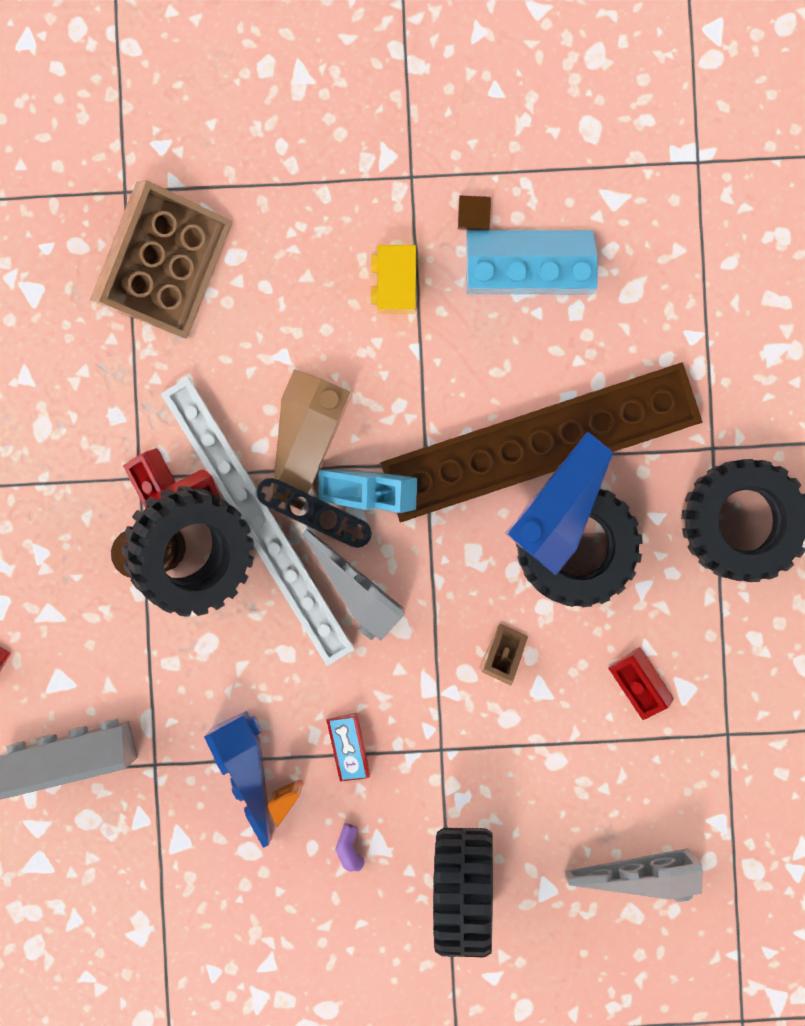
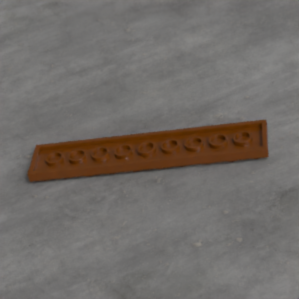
M681 362L382 461L380 464L384 474L417 478L416 510L397 513L401 523L555 472L587 432L612 452L703 423L684 364Z

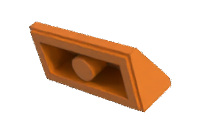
M299 779L273 791L267 807L276 827L281 824L299 798L304 785L302 780Z

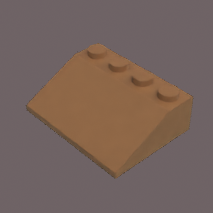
M148 180L136 181L90 301L187 339L233 221Z

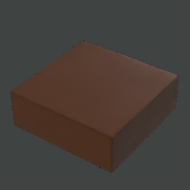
M459 195L457 229L489 230L491 197Z

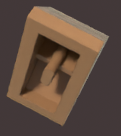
M499 623L479 666L480 671L511 686L514 682L528 636Z

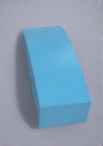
M319 470L318 499L326 503L364 510L375 508L397 513L416 510L417 478L363 471Z

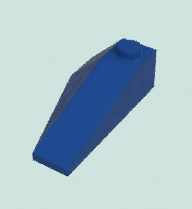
M587 432L504 533L554 575L560 571L577 550L613 452Z
M245 711L213 726L204 738L222 775L230 774L231 790L234 797L240 802L245 801L247 805L244 807L245 816L264 848L269 846L272 834L259 737L262 731L256 717H250L248 712Z

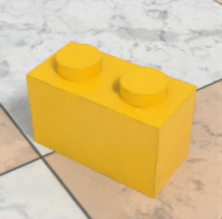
M377 245V254H371V273H377V286H371V305H377L378 314H415L416 245Z

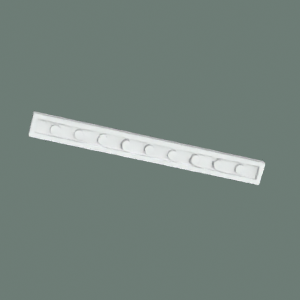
M187 377L161 393L202 463L213 477L224 499L228 504L235 507L242 514L241 518L248 523L251 531L247 535L253 538L254 548L325 664L328 666L355 649L272 512L256 498L255 484L190 378Z

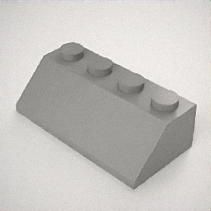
M118 718L99 723L100 728L88 731L87 726L69 730V736L57 739L56 734H50L37 738V744L26 746V742L22 741L6 746L7 751L0 755V800L126 769L137 759L129 721L119 723Z

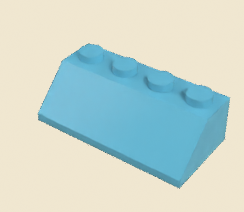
M466 230V294L592 295L597 290V250L593 230Z

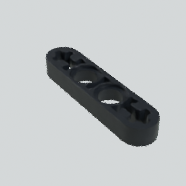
M264 479L256 487V498L262 505L348 546L355 548L363 547L371 540V528L364 520L278 479ZM273 483L276 485L275 491L282 495L286 494V489L292 492L285 500L284 509L278 507L282 502L279 499L271 498L269 502L265 500L266 494L262 492L264 486L270 487ZM296 497H303L308 502V510L303 515H295L291 510V502ZM329 510L336 515L337 522L331 529L323 528L319 522L320 515L324 511ZM344 517L348 518L345 525L351 528H357L358 524L362 526L363 539L357 538L353 542L351 541L352 535L344 530L341 531V536L336 535L342 527Z

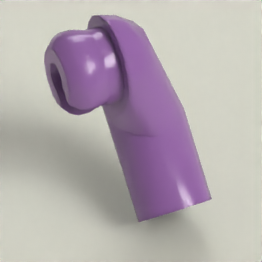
M344 823L335 851L345 870L358 872L364 867L365 863L364 857L357 854L353 847L359 828L352 824Z

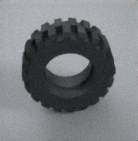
M741 459L725 462L720 466H714L707 471L704 477H699L693 484L695 488L692 492L687 493L684 500L688 503L686 510H682L681 519H685V528H682L683 537L688 538L690 543L687 546L692 555L698 557V563L704 568L713 571V574L740 582H760L762 579L770 580L778 577V572L788 571L794 566L792 560L795 557L801 558L805 552V548L802 547L805 540V494H801L799 490L802 484L797 478H790L788 470L781 466L775 467L772 465V462L766 460ZM741 490L754 491L763 496L771 508L773 517L772 529L766 541L760 547L749 551L738 550L728 545L719 528V513L724 501L731 494Z
M188 486L178 487L177 492L169 488L160 492L161 498L158 500L150 497L144 502L147 508L143 512L136 510L132 516L136 520L133 527L127 526L124 533L129 542L128 544H122V555L127 558L123 565L126 573L131 576L130 581L150 602L170 614L175 612L179 616L189 617L193 611L197 616L208 614V608L210 607L218 610L225 606L223 601L227 597L233 599L239 593L236 588L240 583L245 585L249 577L245 573L246 569L253 566L254 557L249 555V551L254 549L253 538L247 535L251 529L248 523L241 518L242 514L235 507L228 504L227 501L201 488L193 490ZM192 524L206 525L212 536V549L206 563L189 576L180 578L169 576L164 568V552L170 539L186 526Z
M599 489L589 517L597 521L604 529L608 540V550L603 563L596 570L586 575H570L561 570L554 575L516 544L518 563L527 581L545 597L570 607H592L593 604H603L610 601V597L615 594L619 595L626 589L624 585L628 580H633L637 573L634 571L636 564L641 563L642 554L639 553V544H643L642 534H638L636 526L639 523L636 517L632 516L628 511L630 507L624 501L615 497L616 494L609 490Z
M443 827L437 831L433 874L434 951L442 957L485 958L492 954L493 833L486 828Z

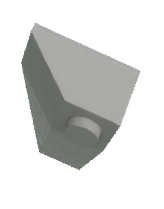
M306 529L302 536L351 614L360 624L357 629L370 640L376 637L381 641L405 615V608L309 529Z
M688 848L564 871L569 886L668 900L674 899L676 902L689 901L693 899V895L702 894V864Z

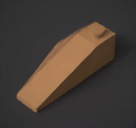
M293 370L281 398L274 479H278L309 494L352 397L351 391L302 371ZM273 484L272 498L279 499L285 503V500L292 492L286 489L285 495L277 493L275 491L276 485ZM296 497L292 500L291 506L302 510L306 499Z

